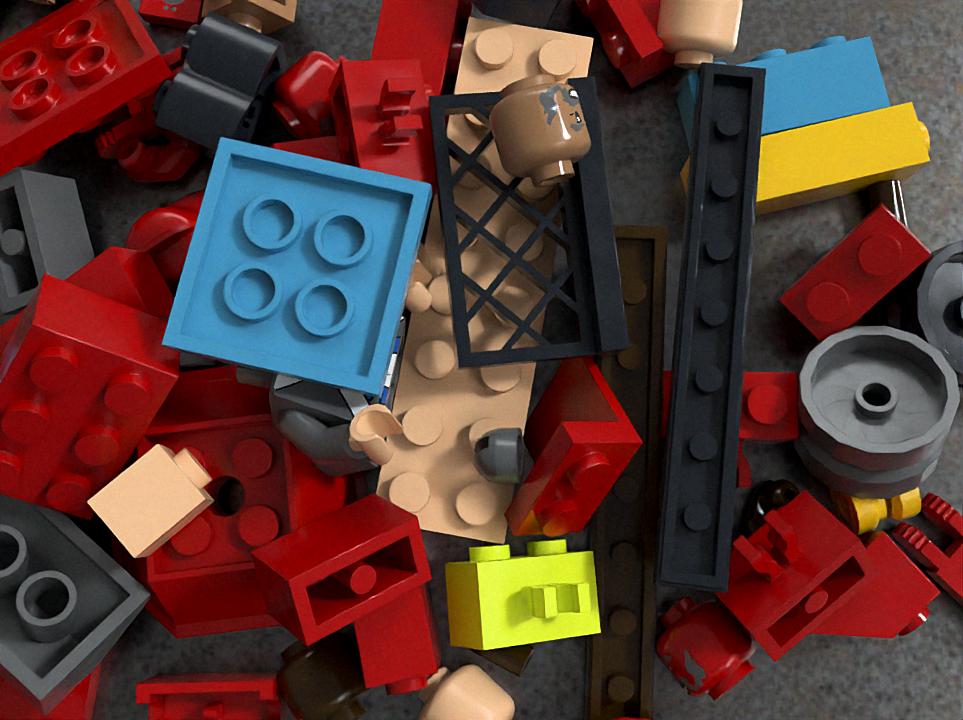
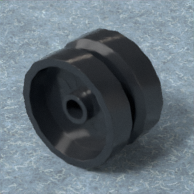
M963 240L931 252L929 258L873 306V326H888L916 334L938 349L956 373L959 390L963 389Z

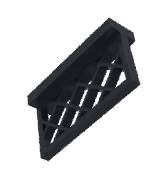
M595 76L568 78L565 83L573 87L578 95L591 140V148L581 160L572 164L575 175L568 180L557 183L559 201L546 216L515 192L525 178L515 177L507 186L478 162L480 157L495 141L489 122V115L493 107L501 101V91L429 96L427 105L457 370L586 357L588 359L609 358L630 348ZM472 114L491 131L469 155L447 137L445 115ZM449 156L461 165L453 176H451ZM468 172L499 195L478 222L454 203L453 189ZM505 202L537 226L516 253L484 228ZM560 211L563 230L551 222ZM457 222L469 231L460 244ZM542 232L547 234L566 251L567 267L554 283L522 259ZM476 237L507 262L486 290L462 272L461 255ZM513 268L545 293L524 321L492 296ZM568 277L571 298L560 290V287ZM464 288L478 299L468 312ZM551 299L574 316L577 342L552 345L530 327ZM483 305H486L516 330L500 350L471 353L468 323ZM522 335L535 345L534 347L511 349Z

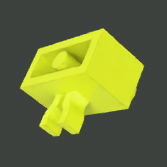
M566 539L526 542L527 555L510 556L509 544L469 547V561L444 563L450 646L489 650L601 633L593 551H567Z

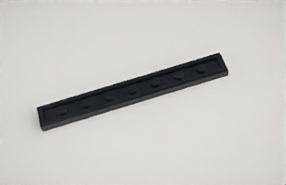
M701 62L697 73L653 585L728 593L766 68Z

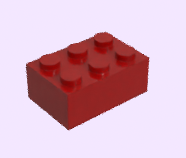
M44 273L0 357V494L90 520L95 511L87 501L118 476L179 378L180 352L170 350L161 345L168 321Z

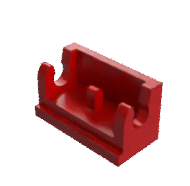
M278 670L158 673L136 684V704L148 705V720H287V703L277 684L276 674Z

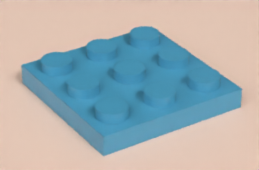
M220 137L161 345L178 352L381 398L432 197L431 184Z

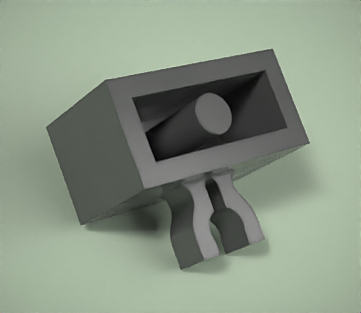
M19 169L0 177V310L2 315H17L27 307L44 273L65 280L95 258L75 179Z

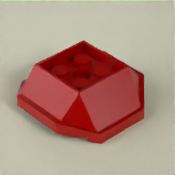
M237 365L179 372L178 380L118 474L119 476L155 445L160 444L171 449L175 455L183 448H186L212 478V481L203 488L213 498L214 502L150 556L134 558L111 531L113 559L151 593V598L144 608L176 639L282 626L268 614L250 552L369 496L366 470L331 478L317 468L314 462L288 441L281 431L273 425L269 402L270 388L238 383L236 378ZM235 478L244 488L245 499L242 507L235 514L228 515L219 505L218 493L226 481Z

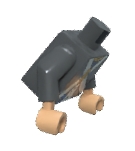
M417 259L404 306L410 312L423 313L429 308L432 301L431 293L423 284H428L432 279V275ZM406 316L401 317L381 398L237 365L236 371L237 382L270 388L269 402L273 425L312 462L324 465L365 459L373 461L378 465L387 464L393 456V450L384 439L388 435H400L404 430L391 413L404 352Z

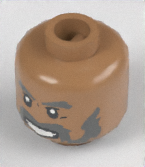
M550 74L526 77L503 88L500 92L501 101L493 107L489 115L490 126L503 169L513 177H531L535 188L554 185L573 177L575 173L572 164L581 160L591 148L590 136L575 89L567 84L556 83L554 76Z

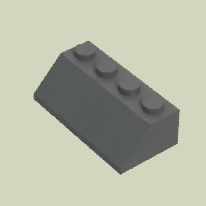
M0 494V675L38 711L47 716L99 665L149 601L151 593L64 513Z

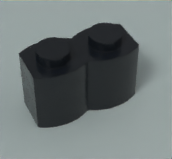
M210 11L200 26L194 24L186 33L181 47V59L184 61L183 68L178 72L173 81L166 80L159 88L153 103V114L157 116L155 121L156 127L166 139L214 159L220 137L246 143L250 142L260 114L274 93V81L282 74L287 58L281 42Z

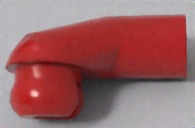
M135 138L121 145L117 153V161L122 168L126 169V174L138 182L175 181L188 171L201 154L173 141L167 146H147Z

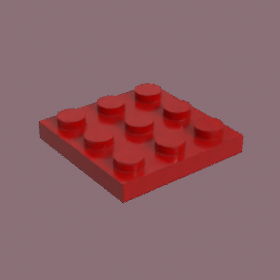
M73 0L0 42V177L18 166L25 167L37 162L46 154L48 148L68 136L93 129L103 120L107 113L129 100H139L149 96L159 87L163 80L173 75L129 0Z

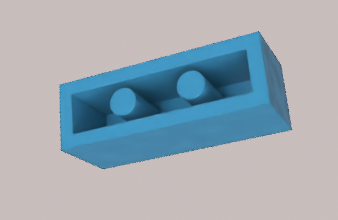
M833 36L815 43L808 50L787 54L784 49H773L755 56L748 63L736 65L766 68L761 137L891 107L870 36L846 41L844 36ZM713 62L717 64H726L725 62ZM699 68L686 77L677 97V104L690 152Z

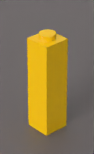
M908 102L762 136L755 216L868 190L867 186L882 181L899 180L902 182L909 179L930 162L928 155L930 150L929 133L926 126L921 121H918L913 103ZM690 156L680 172L686 197Z

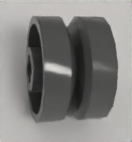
M856 326L830 335L809 353L799 376L797 390L799 439L794 440V447L806 469L830 489L855 498L890 499L915 490L935 471L961 400L957 375L943 354L916 334L888 326Z

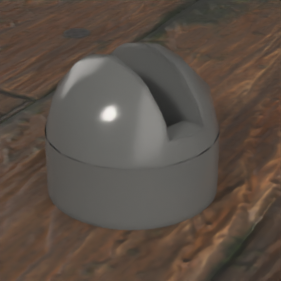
M498 428L487 431L478 438L474 448L476 454L473 458V465L478 473L490 482L500 484L522 483L524 476V442L521 428Z

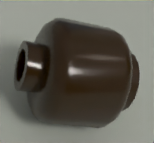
M341 632L329 634L309 646L304 645L298 640L281 653L280 656L284 663L277 671V684L295 720H358L367 713L361 701L372 692L374 687L366 689L359 649L349 634Z

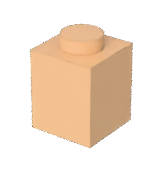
M157 444L89 499L87 503L134 558L148 557L214 502L213 498L203 488L212 481V478L186 448H183L175 455L171 449Z

